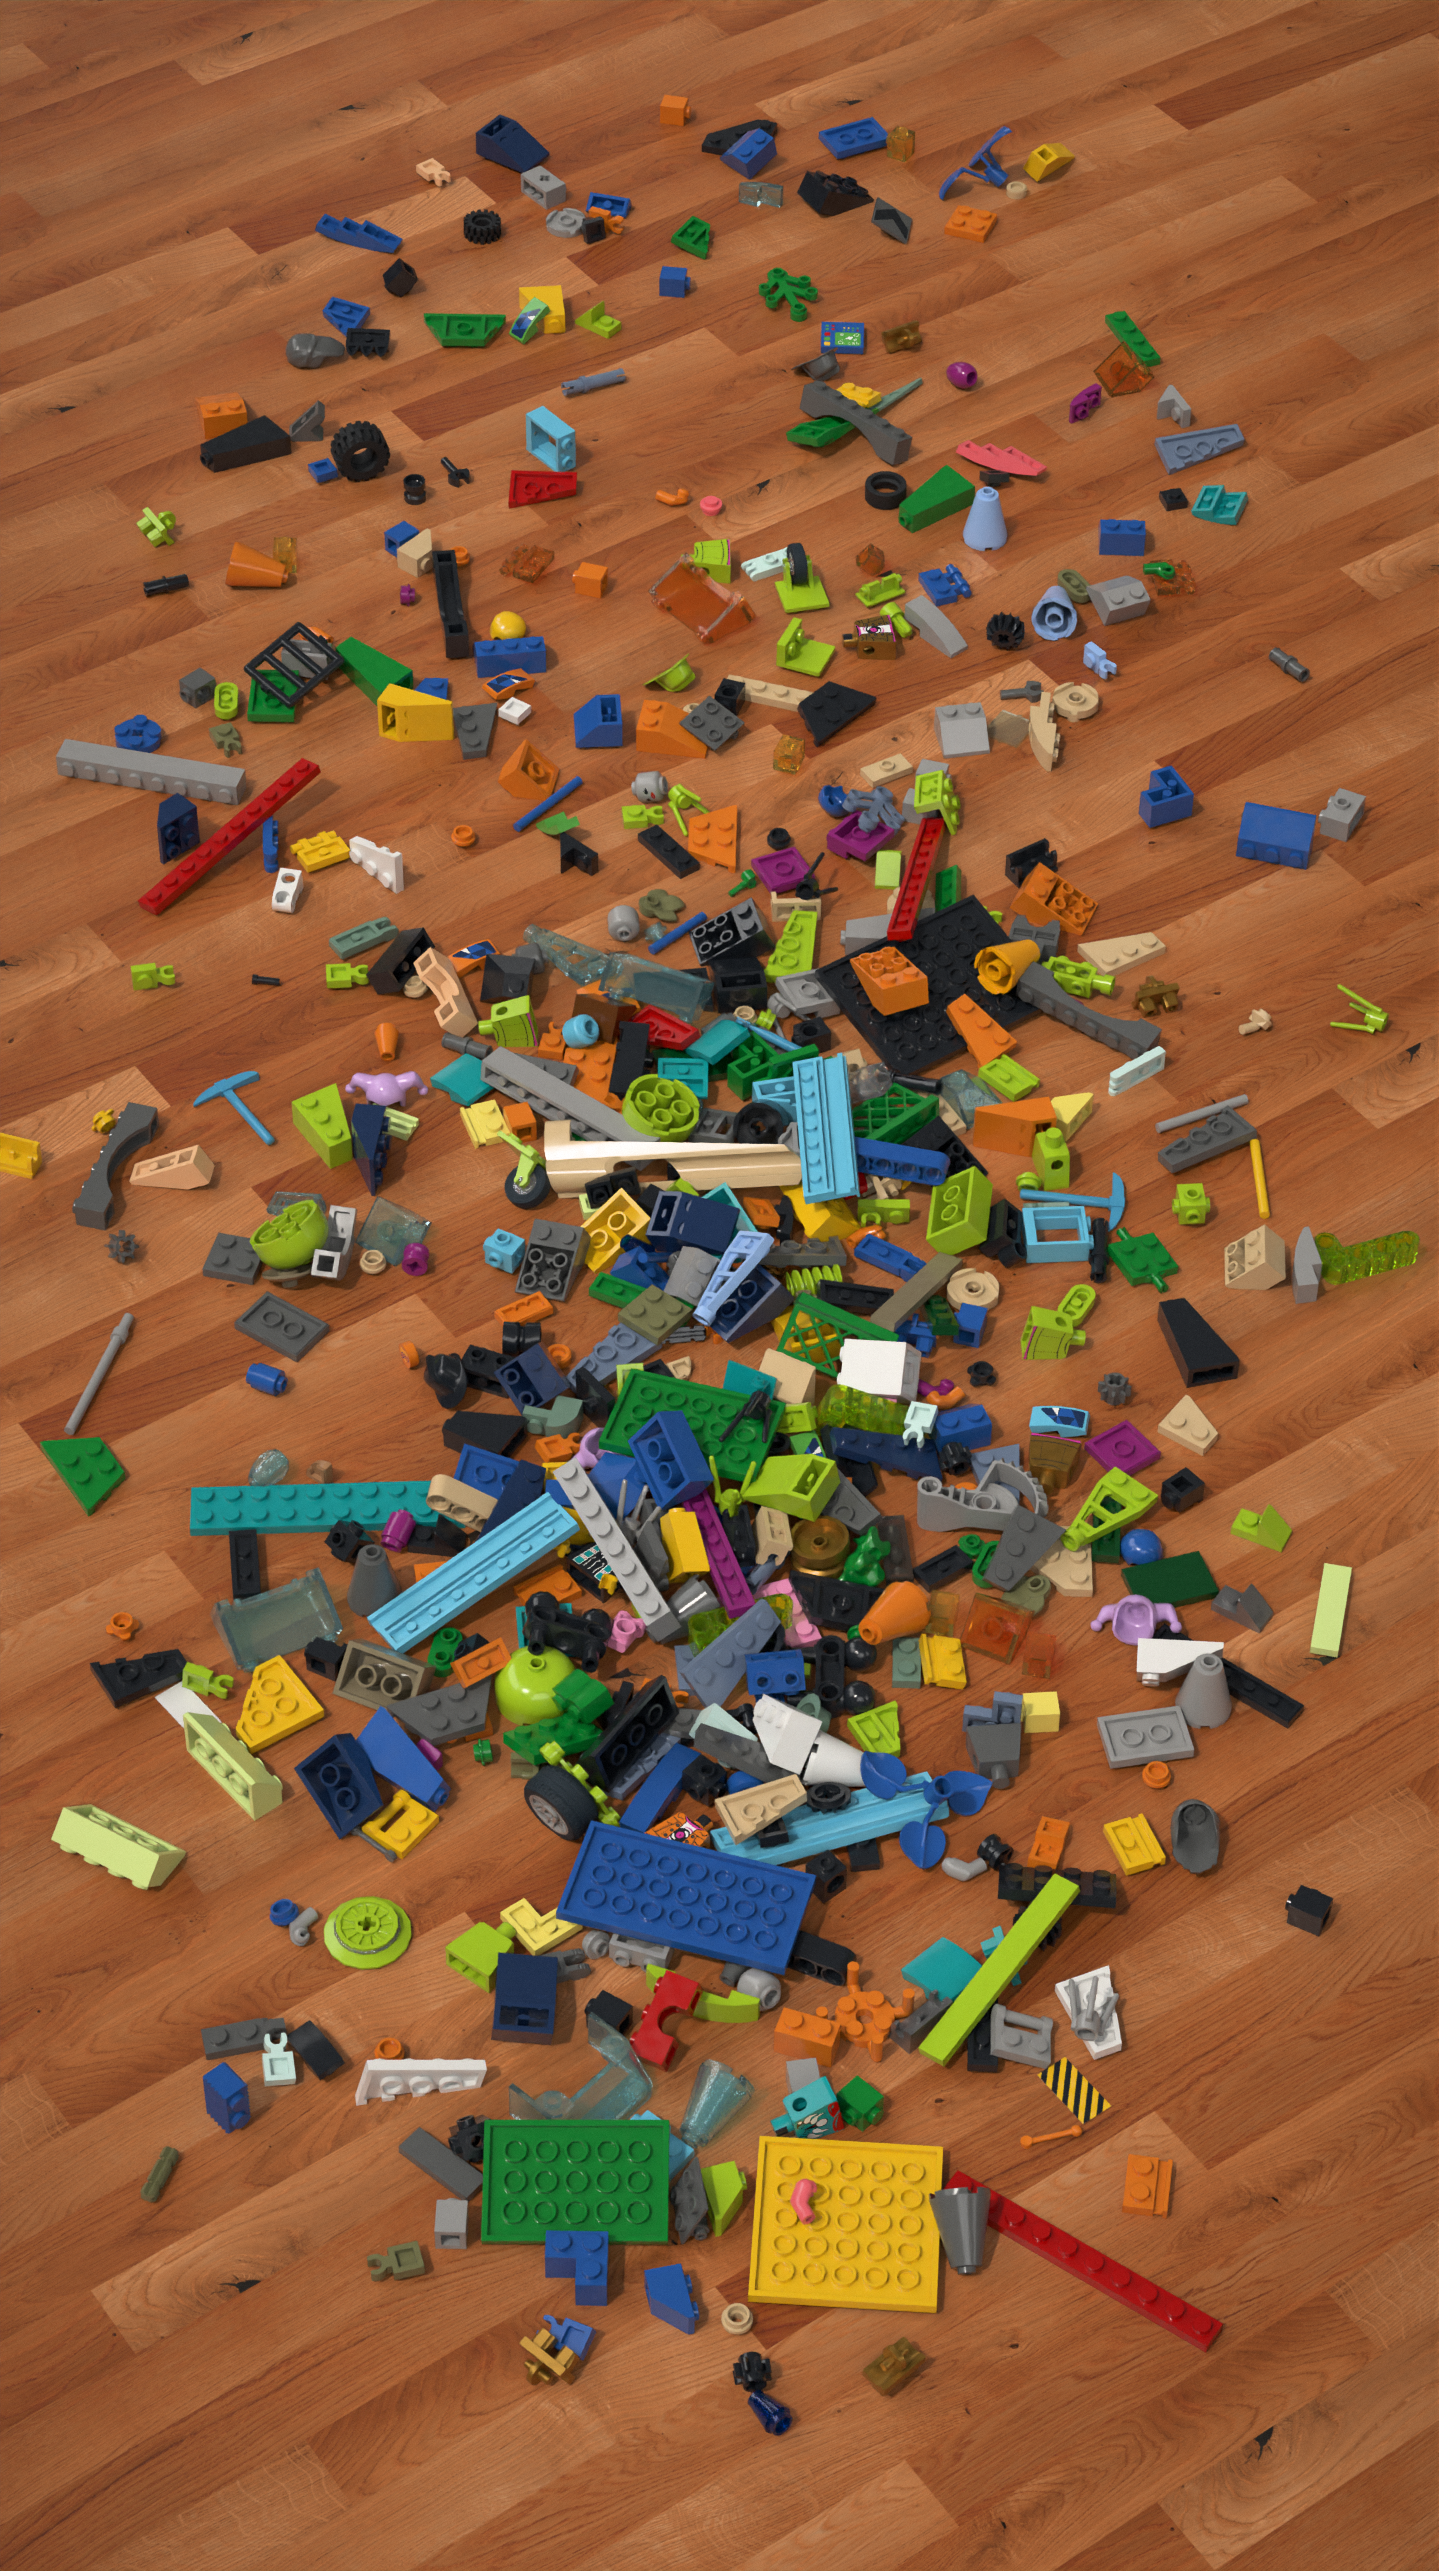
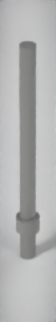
M125 1313L119 1326L113 1329L110 1335L111 1341L64 1428L67 1434L73 1435L117 1350L120 1345L125 1343L129 1335L128 1329L134 1320L132 1314Z

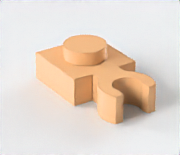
M433 158L416 165V172L427 181L435 180L437 186H442V180L448 183L451 182L450 173L445 171V167Z

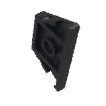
M828 681L801 701L797 710L801 718L804 719L807 730L812 732L814 737L813 743L818 748L874 706L877 698Z
M795 1570L790 1571L788 1579L809 1624L848 1631L852 1626L859 1625L885 1590Z

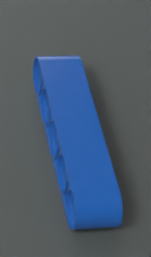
M855 1137L858 1172L936 1186L941 1185L945 1181L950 1166V1159L942 1152Z

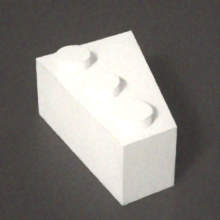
M763 1694L762 1699L754 1707L753 1723L770 1763L800 1775L822 1721L790 1704Z

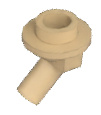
M1261 1008L1259 1011L1253 1009L1249 1017L1251 1022L1240 1025L1239 1032L1243 1035L1255 1032L1260 1028L1266 1030L1272 1026L1270 1021L1272 1017Z

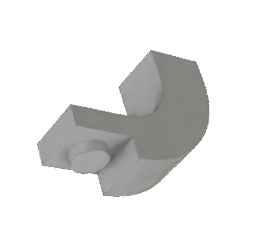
M330 1205L328 1217L329 1234L321 1250L315 1249L311 1271L313 1277L339 1281L344 1278L355 1242L354 1230L358 1211L356 1208Z

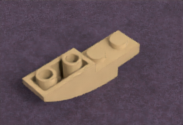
M1042 692L1040 707L1030 706L1028 733L1035 757L1046 771L1051 772L1052 762L1057 763L1060 733H1056V723H1052L1054 703L1050 702L1051 693Z

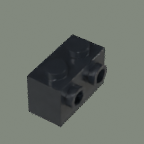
M470 1344L461 1359L467 1376V1387L507 1399L509 1395L494 1372L515 1359V1357Z

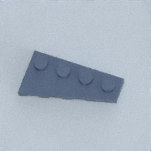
M760 1599L679 1671L704 1708L714 1703L721 1707L746 1672L744 1654L759 1653L781 1621L766 1600Z

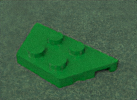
M424 313V323L441 346L478 347L485 346L506 324V315Z
M100 1437L40 1442L42 1452L88 1517L95 1512L94 1507L101 1500L105 1501L111 1495L112 1490L125 1480L124 1470Z

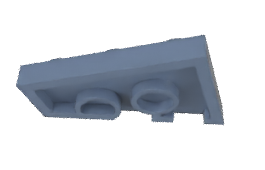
M661 1733L610 1793L602 1790L604 1794L623 1800L652 1773L676 1742L681 1744V1738Z

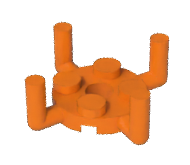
M852 1961L847 1965V1987L850 1995L839 1999L835 2010V2020L831 2021L841 2023L840 2038L844 2041L847 2039L853 2042L856 2047L868 2048L871 2059L874 2062H879L883 2057V2042L887 2040V2036L891 2033V2024L894 2023L895 2019L909 2017L913 2014L915 1992L910 1988L903 1991L902 2006L892 2008L880 1991L861 1992L859 1986V1964ZM823 2006L816 2009V2016L828 2019L827 2008ZM860 2016H868L872 2019V2021L870 2023L863 2024L859 2022L857 2018Z

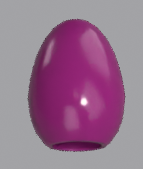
M955 362L946 369L948 380L958 388H970L977 381V371L969 363Z

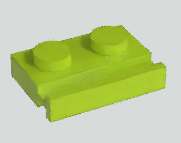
M1005 1054L1001 1055L999 1060L996 1058L979 1068L978 1077L1013 1102L1030 1093L1032 1088H1038L1040 1083L1038 1077Z

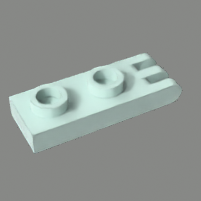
M787 547L742 563L741 568L750 576L752 581H758L783 572L782 559L787 558Z
M1158 1046L1110 1073L1109 1095L1117 1096L1164 1069L1166 1051Z

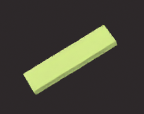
M1324 1563L1310 1653L1338 1657L1352 1567Z

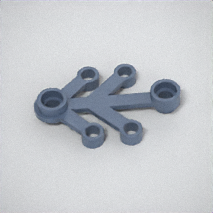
M877 786L871 792L851 789L842 804V807L849 812H855L856 808L869 809V811H863L858 819L859 828L866 832H871L876 828L880 821L877 816L878 814L887 826L895 829L894 835H897L905 820L904 816L892 805L893 793L882 786Z

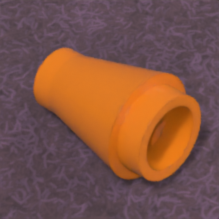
M392 1023L379 1024L374 1032V1036L380 1052V1058L384 1061H391L395 1058L399 1031Z

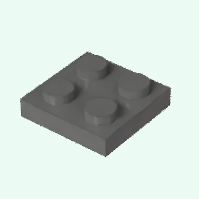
M218 1232L203 1266V1276L253 1285L263 1262L250 1244V1238Z

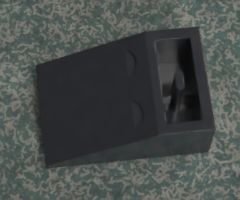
M807 171L797 191V194L818 213L832 216L874 201L868 194L869 191L860 187L856 179L849 176L842 178L834 173L826 175L821 171Z
M752 897L688 932L701 967L708 966V960L758 957L776 947L766 917Z
M756 956L708 960L718 1013L735 1012L740 1006H749L753 1010L767 1009V982L764 970Z
M939 1115L903 1144L904 1146L946 1154L950 1159L946 1178L973 1166H976L984 1176L988 1174L987 1170Z

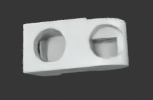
M280 868L272 897L273 911L294 912L296 900L304 887L301 870ZM292 876L295 878V881H286L285 877Z

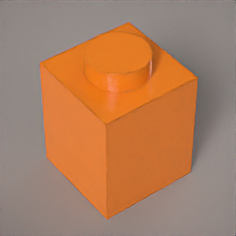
M664 95L660 104V123L684 126L686 119H689L691 115V106H688V98Z
M582 562L579 569L574 571L572 583L575 584V593L601 599L608 586V567Z
M528 1101L503 1107L504 1121L510 1133L517 1136L523 1143L537 1140L536 1120Z

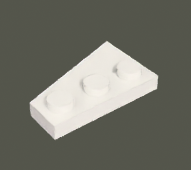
M358 836L349 840V855L354 863L359 864L369 875L377 878L386 888L391 889L394 893L397 894L404 890L402 853H390L389 848L384 846L378 848L374 842Z
M1109 1965L1071 1978L1075 1982L1078 2015L1082 2010L1087 2009L1092 1980L1094 1976H1097L1099 1981L1094 2010L1098 2012L1100 2019L1102 2018L1114 1995L1113 1987H1111ZM1070 1979L1055 1984V1993L1072 2021L1069 1996ZM1115 2007L1105 2025L1104 2035L1098 2036L1093 2041L1083 2040L1094 2060L1121 2050L1122 2041Z

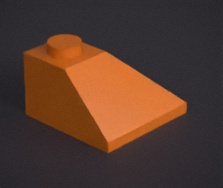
M526 739L502 767L498 783L514 797L545 801L552 794L559 768Z

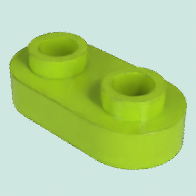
M224 682L215 687V715L224 720H229L238 714V687L234 683Z
M1085 1284L1075 1285L1058 1306V1312L1067 1313L1072 1316L1073 1327L1080 1325L1094 1306L1096 1296L1094 1289Z

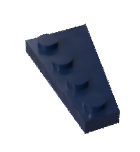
M832 1427L829 1436L833 1454L865 1464L872 1461L881 1466V1469L892 1471L893 1468L907 1472V1477L918 1479L919 1476H932L939 1479L940 1482L943 1479L933 1439L924 1438V1445L918 1448L917 1438H911L908 1445H904L902 1435Z
M522 1459L519 1461L475 1542L540 1497L546 1468Z

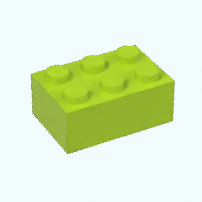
M976 1166L946 1178L941 1185H933L926 1241L938 1253L958 1254L974 1245L981 1244L987 1239L993 1184Z

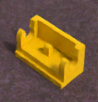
M0 1133V1172L33 1179L42 1164L40 1142Z

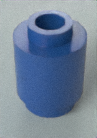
M253 1363L247 1371L246 1383L250 1384L253 1389L277 1396L286 1389L288 1378L285 1377V1371L263 1363Z

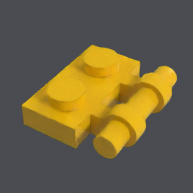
M334 830L327 833L325 831L317 833L316 837L310 839L303 838L298 840L296 844L290 845L291 853L293 855L297 853V859L307 873L350 858V849L340 836L337 837Z

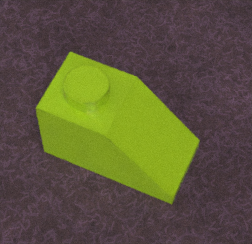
M735 2161L701 2168L708 2205L707 2213L715 2237L723 2234L743 2203V2190H747L745 2175L743 2171L738 2172Z

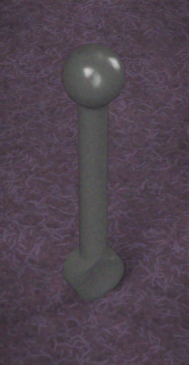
M360 1826L350 1832L354 1836L358 1835L384 1854L389 1862L397 1859L396 1854L392 1850H387L362 1832Z

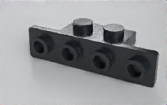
M849 1406L833 1419L834 1427L861 1430L856 1409L852 1406ZM829 1424L825 1425L820 1429V1433L823 1439L822 1445L826 1450L828 1459L836 1461L837 1468L845 1477H852V1484L866 1497L878 1487L871 1461L865 1464L833 1454L829 1436L832 1426Z

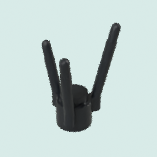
M824 852L819 854L809 871L804 875V880L797 884L796 897L809 900L813 896L819 898L822 895L838 891V887L820 890L818 882L812 878L814 871L825 856Z
M762 1391L753 1392L748 1402L744 1404L742 1410L723 1432L719 1442H723L744 1416H749L753 1419L764 1418L762 1442L766 1443L770 1417L773 1413L769 1409L771 1399L768 1394Z

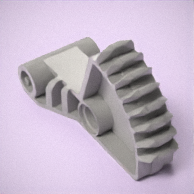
M1004 1458L1000 1461L994 1460L975 1490H967L963 1487L958 1489L952 1484L950 1487H942L940 1480L932 1476L922 1478L917 1484V1524L920 1528L928 1531L943 1532L963 1527L1004 1531L1015 1506L1019 1504L1015 1496L1008 1489L995 1484L996 1481L1007 1483L1021 1491L1031 1502L1035 1514L1041 1517L1047 1516L1049 1506L1047 1505V1497L1043 1486L1039 1485L1037 1478H1032L1031 1471L1024 1472L1023 1465L1015 1467L1014 1461L1007 1464Z

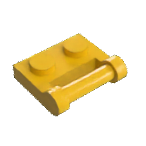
M399 1790L393 1796L394 1800L373 1821H368L362 1827V1832L387 1850H392L397 1857L403 1859L439 1823V1815L413 1800L406 1791ZM401 1808L406 1810L385 1833L380 1830Z

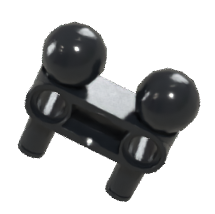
M539 1591L532 1594L525 1603L527 1620L522 1630L524 1637L529 1640L528 1651L533 1655H541L545 1646H550L561 1652L582 1658V1669L589 1673L595 1672L599 1665V1660L606 1653L607 1643L613 1629L612 1619L609 1614L602 1609L593 1608L585 1611L579 1617L561 1611L558 1600L549 1592Z
M828 1635L817 1641V1644H814V1646L792 1647V1650L801 1649L804 1663L816 1666V1680L813 1690L799 1691L798 1694L787 1695V1704L797 1708V1705L806 1695L814 1693L819 1696L821 1706L831 1713V1719L841 1716L845 1713V1710L851 1715L856 1716L874 1708L877 1697L873 1687L867 1682L860 1680L846 1685V1666L857 1672L866 1671L871 1668L877 1658L875 1645L868 1644L861 1636L851 1638L845 1642V1640L838 1636Z

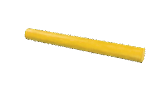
M1252 1139L1250 1141V1150L1259 1215L1261 1218L1266 1219L1270 1216L1260 1141Z

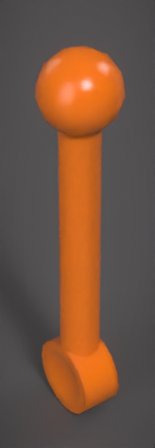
M1073 2125L1071 2129L1031 2138L1025 2135L1020 2139V2145L1024 2149H1029L1033 2144L1069 2135L1078 2137L1082 2134V2128L1079 2125Z

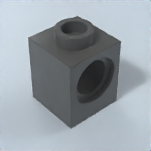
M198 668L179 680L181 699L194 708H198L213 699L216 687L215 677L202 668Z

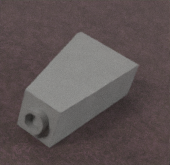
M935 908L921 909L919 918L923 919L934 914ZM892 914L847 920L846 930H841L840 945H845V955L886 937Z

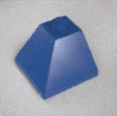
M608 1452L602 1455L588 1474L615 1519H617L622 1481L626 1479L628 1482L623 1520L636 1506L643 1487L647 1485L636 1458Z

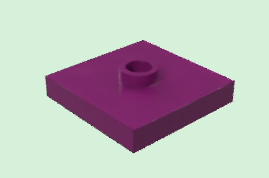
M795 847L751 859L752 868L770 894L774 891L777 894L796 888L797 884L804 880V875L810 869Z
M1128 1420L1085 1442L1084 1449L1107 1472L1116 1466L1129 1476L1159 1460L1161 1452Z

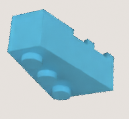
M794 1076L752 1082V1102L759 1099L772 1100L786 1110L789 1124L797 1122Z

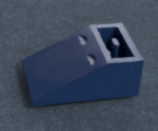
M501 114L476 132V154L521 173L531 170L550 155L517 121Z
M356 1103L351 1120L353 1156L371 1196H375L377 1187L382 1186L383 1171L381 1170L387 1166L388 1155L386 1150L391 1149L392 1136L387 1133L390 1131L391 1118L386 1115V1106Z
M659 1191L645 1235L656 1251L676 1252L681 1251L683 1246L698 1248L708 1254L724 1255L731 1243L740 1209L685 1192Z
M498 1952L491 2040L551 2045L556 2004L557 1957Z

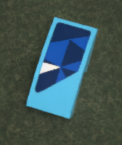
M1036 1406L1032 1409L1029 1427L1033 1433L1058 1431L1062 1438L1087 1435L1090 1414L1088 1411L1071 1407Z

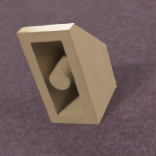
M425 529L397 549L398 568L417 578L433 568L430 529Z

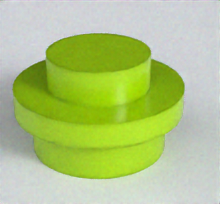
M769 1008L766 1012L761 1011L755 1024L770 1030L776 1014L772 1013V1010Z
M1025 1172L1016 1178V1185L1019 1191L1021 1189L1038 1190L1041 1187L1042 1180L1035 1173Z

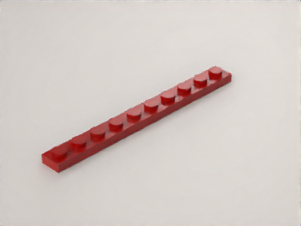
M301 758L138 900L140 908L157 916L321 773L319 765Z
M943 817L922 818L887 928L888 940L902 942L913 938L947 826Z
M957 2170L943 2190L968 2187V2190H972V2193H978L977 2187H988ZM990 2189L991 2199L987 2226L1205 2353L1221 2333L1223 2323Z

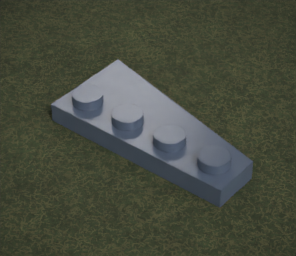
M1238 424L1155 438L1154 445L1168 475H1171L1243 446L1244 437Z
M620 1322L617 1326L614 1325L608 1331V1336L593 1347V1352L588 1357H584L566 1376L572 1385L569 1389L576 1394L575 1370L581 1367L586 1368L604 1386L617 1377L616 1364L639 1363L661 1349L662 1343L657 1346Z

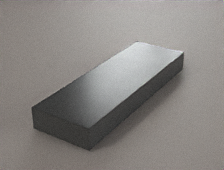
M419 2127L398 2146L400 2154L461 2200H468L469 2202L483 2189V2174L459 2156L454 2155L451 2150Z

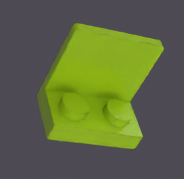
M794 617L777 643L776 666L820 676L834 654L835 646L804 638L805 631L802 629V619Z
M943 770L916 776L914 809L916 813L920 814L940 809L951 835H956L957 825L960 824L958 809H961V803L958 795L953 793L951 779L946 777Z

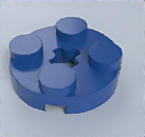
M136 715L133 719L127 720L114 728L117 748L151 753L158 749L161 744L160 726L156 722L147 719L145 715Z

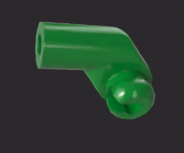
M1166 562L1143 564V574H1156L1165 580H1169L1175 576V568Z

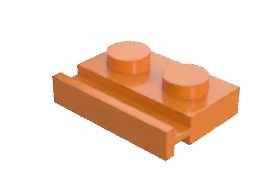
M561 1564L513 1586V1593L519 1597L523 1606H525L526 1601L532 1594L539 1591L551 1593L556 1597L559 1604L570 1603L582 1597V1590L569 1573L563 1570Z
M1128 2155L1122 2207L1123 2213L1152 2217L1153 2214L1162 2215V2218H1167L1173 2160L1168 2159V2162L1159 2161V2158Z

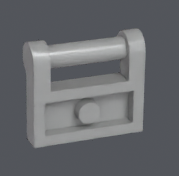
M995 2004L991 2012L990 2055L1046 2069L1051 2063L1053 2019L1045 2016L1041 2018L1007 2010L1005 2006ZM1004 2021L1036 2029L1038 2034L1004 2026Z

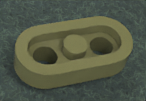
M1065 569L1058 573V586L1063 587L1073 601L1085 603L1091 599L1086 590V587L1091 585L1077 571Z

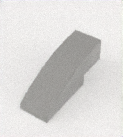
M923 595L905 604L904 619L920 629V637L950 658L968 649L965 640L950 620Z
M1309 1226L1303 1228L1295 1249L1292 1290L1296 1304L1315 1302L1317 1299L1322 1261Z

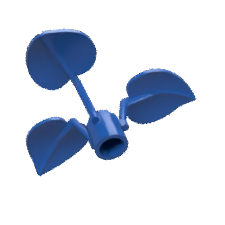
M1006 126L1001 127L991 139L984 143L981 150L977 151L969 162L968 166L971 168L981 159L988 166L984 170L986 176L961 167L953 172L942 184L939 190L940 199L944 201L946 191L963 172L983 179L986 183L990 180L998 188L1006 180L1008 174L1001 169L990 149L995 142L1011 133L1012 130ZM987 153L993 163H989L983 154Z
M865 1751L861 1756V1777L866 1788L874 1796L888 1800L895 1795L896 1790L906 1792L924 1789V1798L927 1803L931 1804V1808L924 1818L923 1824L917 1821L909 1822L902 1828L899 1836V1843L904 1854L921 1869H928L935 1865L945 1850L946 1840L942 1829L937 1826H928L932 1815L939 1805L948 1799V1805L953 1812L962 1816H971L981 1809L992 1786L991 1780L966 1771H951L944 1776H937L930 1783L925 1780L919 1784L901 1786L906 1780L907 1773L904 1764L897 1757L888 1753Z

